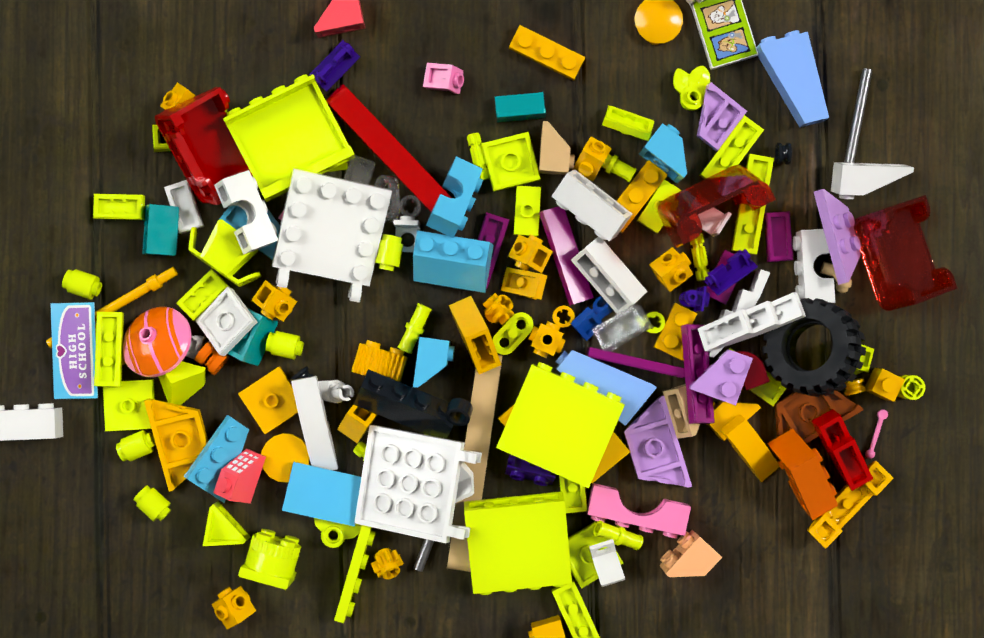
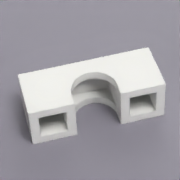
M249 170L224 178L214 185L223 208L239 206L246 212V225L234 231L243 255L278 241L277 229L268 217L267 205L260 198L257 190V181L251 176Z
M813 229L796 232V236L793 237V250L797 251L794 272L795 275H798L799 285H796L795 293H798L800 300L804 298L812 300L818 298L835 303L834 278H821L815 273L813 268L814 261L819 255L830 254L824 230Z

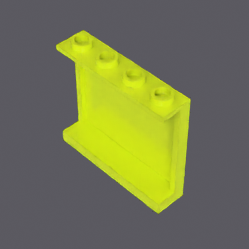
M307 74L302 75L294 80V84L285 87V85L279 86L272 90V95L264 99L262 96L257 97L249 102V106L240 109V107L234 108L227 112V117L223 118L250 172L256 179L266 202L288 192L293 168L324 174L355 158V154L351 146L348 145L316 83L314 75L309 77Z
M539 362L538 365L532 364L496 448L589 488L625 406L624 403L620 402L622 397L608 392L607 395L597 392L599 387L585 382L584 385L574 382L576 377L565 372H561V375L551 372L553 367Z
M563 491L464 502L466 527H470L467 542L473 594L489 595L492 592L498 591L510 593L517 589L528 588L530 590H537L546 586L563 587L566 584H572Z

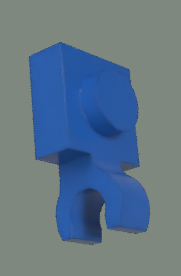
M600 296L594 301L593 309L587 307L570 324L587 341L604 325L601 320L609 315L613 309Z

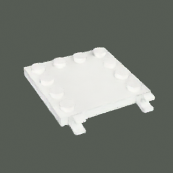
M293 168L272 267L279 268L276 286L287 288L289 272L291 270L350 282L348 298H350V301L360 302L362 285L370 286L392 191Z
M369 425L354 523L442 543H449L450 537L457 539L469 538L470 527L452 525L462 461L476 464V462L480 463L482 453L464 450L465 442Z

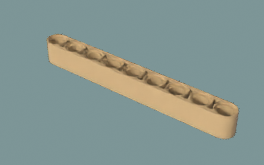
M498 355L502 363V355ZM501 365L482 374H478L477 370H475L471 397L473 411L470 422L467 425L464 450L481 452L482 456L480 463L464 462L474 475V494L456 503L453 525L466 526L464 515L465 501L482 500ZM451 537L447 569L471 572L467 538L457 539Z

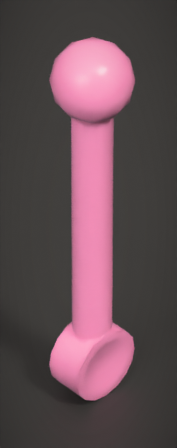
M879 410L877 412L879 419L870 448L865 452V456L868 459H872L875 456L874 449L883 420L888 417L886 410Z

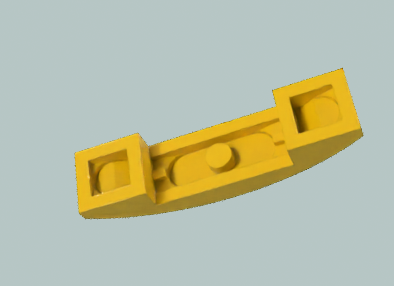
M873 461L868 465L873 480L853 491L846 484L834 496L838 506L816 518L807 531L825 549L843 532L841 528L873 495L877 496L893 479L877 461Z

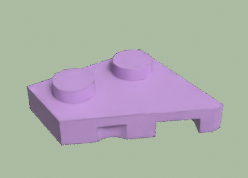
M712 82L706 85L697 137L712 149L718 151L747 111Z
M727 349L695 382L690 384L689 389L736 406L753 358Z

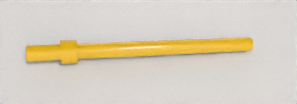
M171 267L159 275H152L146 279L144 284L95 311V323L97 322V312H115L152 290L154 292L163 287V283L178 275L176 269ZM52 337L46 340L50 348H52Z

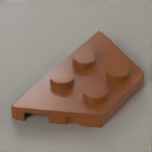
M835 390L832 395H820L819 397L793 392L775 404L777 437L793 428L807 444L819 437L812 423V420L834 409L841 415L843 421H846L863 411V408Z

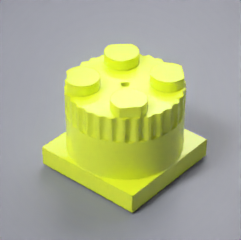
M261 529V532H257L252 536L246 561L240 567L238 576L286 590L295 580L297 573L295 568L301 550V545L298 544L299 539L289 535H285V538L275 536V531Z

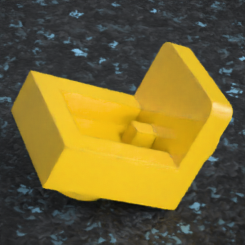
M590 137L579 155L574 169L584 177L594 181L610 153L611 147Z

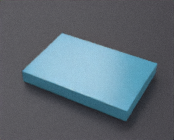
M293 462L282 511L355 527L354 522L361 477Z

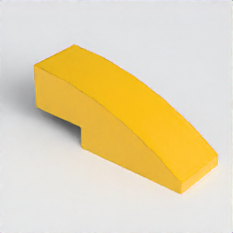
M737 415L720 430L760 482H763L780 467L768 447L749 422L741 415Z

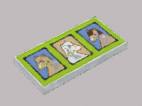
M704 0L701 3L695 1L690 5L710 70L759 55L742 0Z

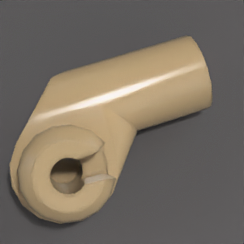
M823 261L820 273L834 277L837 282L833 264ZM850 278L849 282L839 285L837 282L835 285L836 290L840 293H846L852 285V280Z

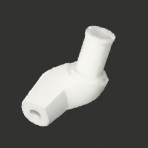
M318 381L323 401L341 403L342 401L351 400L349 397L354 396L353 388L350 385H345L342 381Z

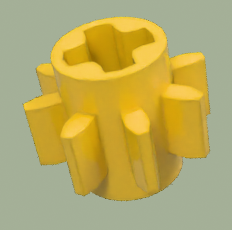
M494 293L483 303V306L486 307L484 315L492 323L500 322L503 325L514 315V312L511 310L513 303L506 295L498 296Z
M384 548L375 554L374 558L376 561L372 562L371 566L378 578L383 576L384 579H392L400 573L399 566H402L404 563L397 550L391 551L389 548Z

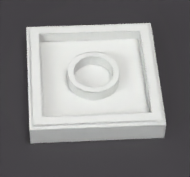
M227 287L195 320L221 356H226L258 323L233 288Z

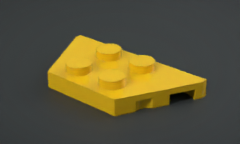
M149 398L144 401L167 487L169 491H173L186 479L184 475L208 443L200 409Z

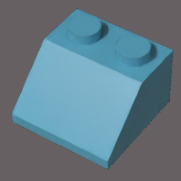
M662 123L639 155L647 161L650 160L668 174L667 176L671 180L678 183L687 174L683 139L679 136L680 132L670 124L666 126Z
M419 337L413 387H420L448 366V361H453L455 346H451V341Z

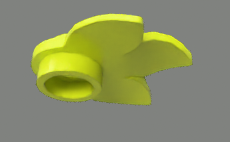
M705 66L696 67L690 74L677 68L673 76V85L680 94V103L686 110H698L703 105L706 85L710 83V73ZM690 95L694 96L696 101H693Z
M314 518L316 527L321 531L322 542L330 548L339 547L345 539L355 538L362 526L355 523L354 527ZM336 531L338 533V537L336 539H331L329 537V532Z

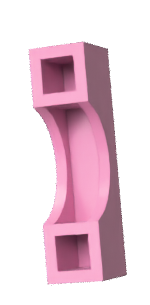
M592 483L586 512L595 521L615 520V525L629 528V525L633 524L639 526V530L653 533L654 529L663 531L664 536L677 538L678 535L685 536L691 506L686 503L663 499L655 509L645 513H637L623 506L616 488Z

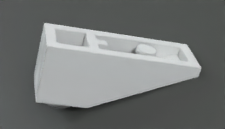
M834 162L831 192L839 194L841 199H854V195L868 194L913 173L914 167L904 164Z

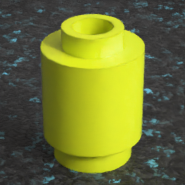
M383 234L375 263L380 264L379 269L394 271V267L400 266L404 245L401 244V237Z
M75 269L74 271L68 270L65 273L62 288L67 289L68 293L91 300L94 296L97 297L100 294L102 283L98 276Z
M280 331L270 332L268 335L266 351L271 352V355L295 360L296 356H301L304 342L300 341V336Z
M141 430L122 438L116 444V450L123 462L127 460L131 462L152 453L156 443L150 432L147 433L145 430Z
M148 485L133 499L137 503L136 506L153 522L157 519L162 521L171 511L168 508L171 503L154 487L151 489Z

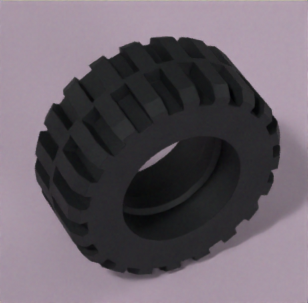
M804 298L800 301L806 317L771 330L769 333H764L763 340L767 341V345L762 347L763 355L768 356V359L764 362L767 369L773 370L771 376L776 381H780L781 385L787 389L816 397L832 395L834 390L841 391L846 388V381H854L857 377L854 374L856 368L861 370L863 362L860 361V356L866 355V348L861 346V342L865 341L864 333L858 330L861 326L857 320L852 318L848 311L823 299L815 298L812 300ZM815 325H823L829 329L832 335L833 348L831 355L826 363L818 369L812 371L805 370L800 367L796 359L795 349L797 341L808 328Z

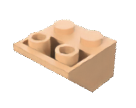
M691 530L689 533L686 531L685 536H680L677 541L678 545L673 551L668 550L660 560L662 563L659 566L668 577L705 576L722 556L696 532Z

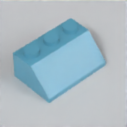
M417 230L413 252V281L486 293L494 245L487 241L456 236L452 238L448 235Z

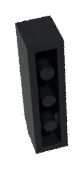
M369 369L353 404L429 436L447 439L453 425H467L470 422L473 411L472 404L465 399L454 398L447 402Z

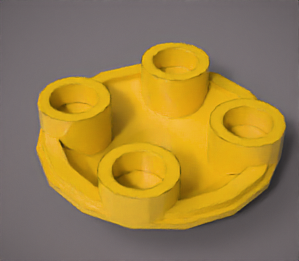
M644 0L636 11L634 22L638 33L646 41H649L652 45H659L673 40L680 33L683 25V14L679 5L673 0Z

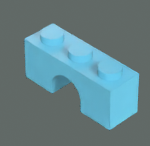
M457 156L455 157L442 188L453 193L455 198H449L440 194L426 226L452 238L457 230L463 231L468 217L464 216L465 212L471 211L476 198L472 197L473 192L478 193L483 179L480 178L483 168Z

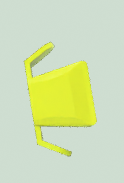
M222 219L218 220L202 253L195 250L197 228L192 227L189 251L202 262L238 287L261 277L260 272L250 274L239 280L233 277L258 250L243 255L234 234L236 229Z

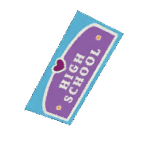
M94 302L51 303L54 399L98 398V388L94 386L96 351Z

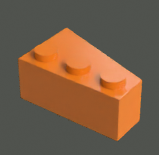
M793 428L767 443L769 448L781 460L777 463L782 470L785 469L791 489L801 507L812 520L838 506L834 497L837 492L831 482L827 480L830 478V475L826 468L820 464L823 459L816 448L811 449Z

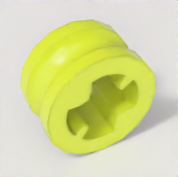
M649 312L643 317L642 326L648 333H658L663 330L665 319L659 312ZM649 317L659 318L660 321H657V323H660L658 328L652 327L650 329L647 324H650V322H647Z

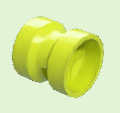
M915 375L899 376L905 379L897 395L898 397L916 400L923 396L925 383L920 377Z

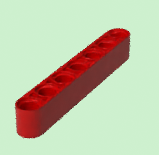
M344 84L326 99L327 104L430 212H432L440 194L452 198Z

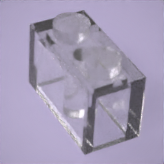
M633 304L596 326L592 331L603 351H613L653 326L642 306Z

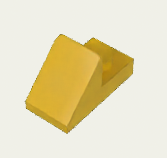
M506 267L501 291L541 300L547 275Z

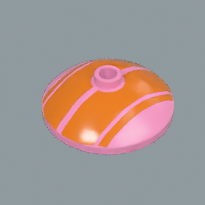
M156 307L143 312L133 320L123 338L122 355L126 365L133 372L144 377H158L169 373L182 362L191 344L190 325L180 312L170 307Z

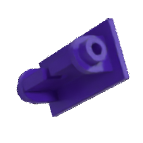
M342 40L309 75H314L316 82L327 92L353 66L360 56L350 44Z
M746 249L743 251L738 250L735 255L726 260L727 265L722 263L711 272L709 271L704 282L718 296L758 268V266L750 259L751 255Z
M707 286L699 287L697 290L685 291L680 294L679 302L683 306L694 307V312L696 313L703 312L704 307L709 305L710 293L706 292Z
M509 454L507 464L510 465H507L505 474L510 475V478L519 481L524 479L532 480L540 486L553 484L556 478L555 473L536 465L530 466V462Z

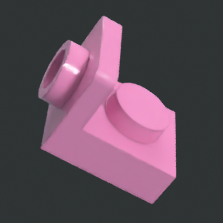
M427 63L423 83L424 88L460 94L464 83L463 70L450 64Z

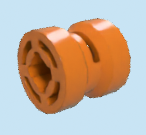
M209 341L200 349L194 360L200 365L204 364L208 371L215 375L226 364L229 356L219 355Z

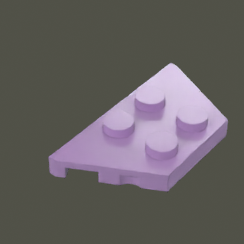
M825 189L814 191L838 285L850 281L861 256V243L853 227L855 224L854 217L846 205Z
M662 395L623 431L638 479L689 488L692 487L665 397Z

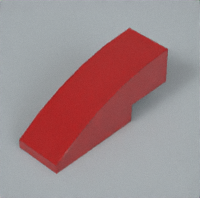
M831 409L812 420L824 447L851 491L873 480L855 439L850 436L839 413Z

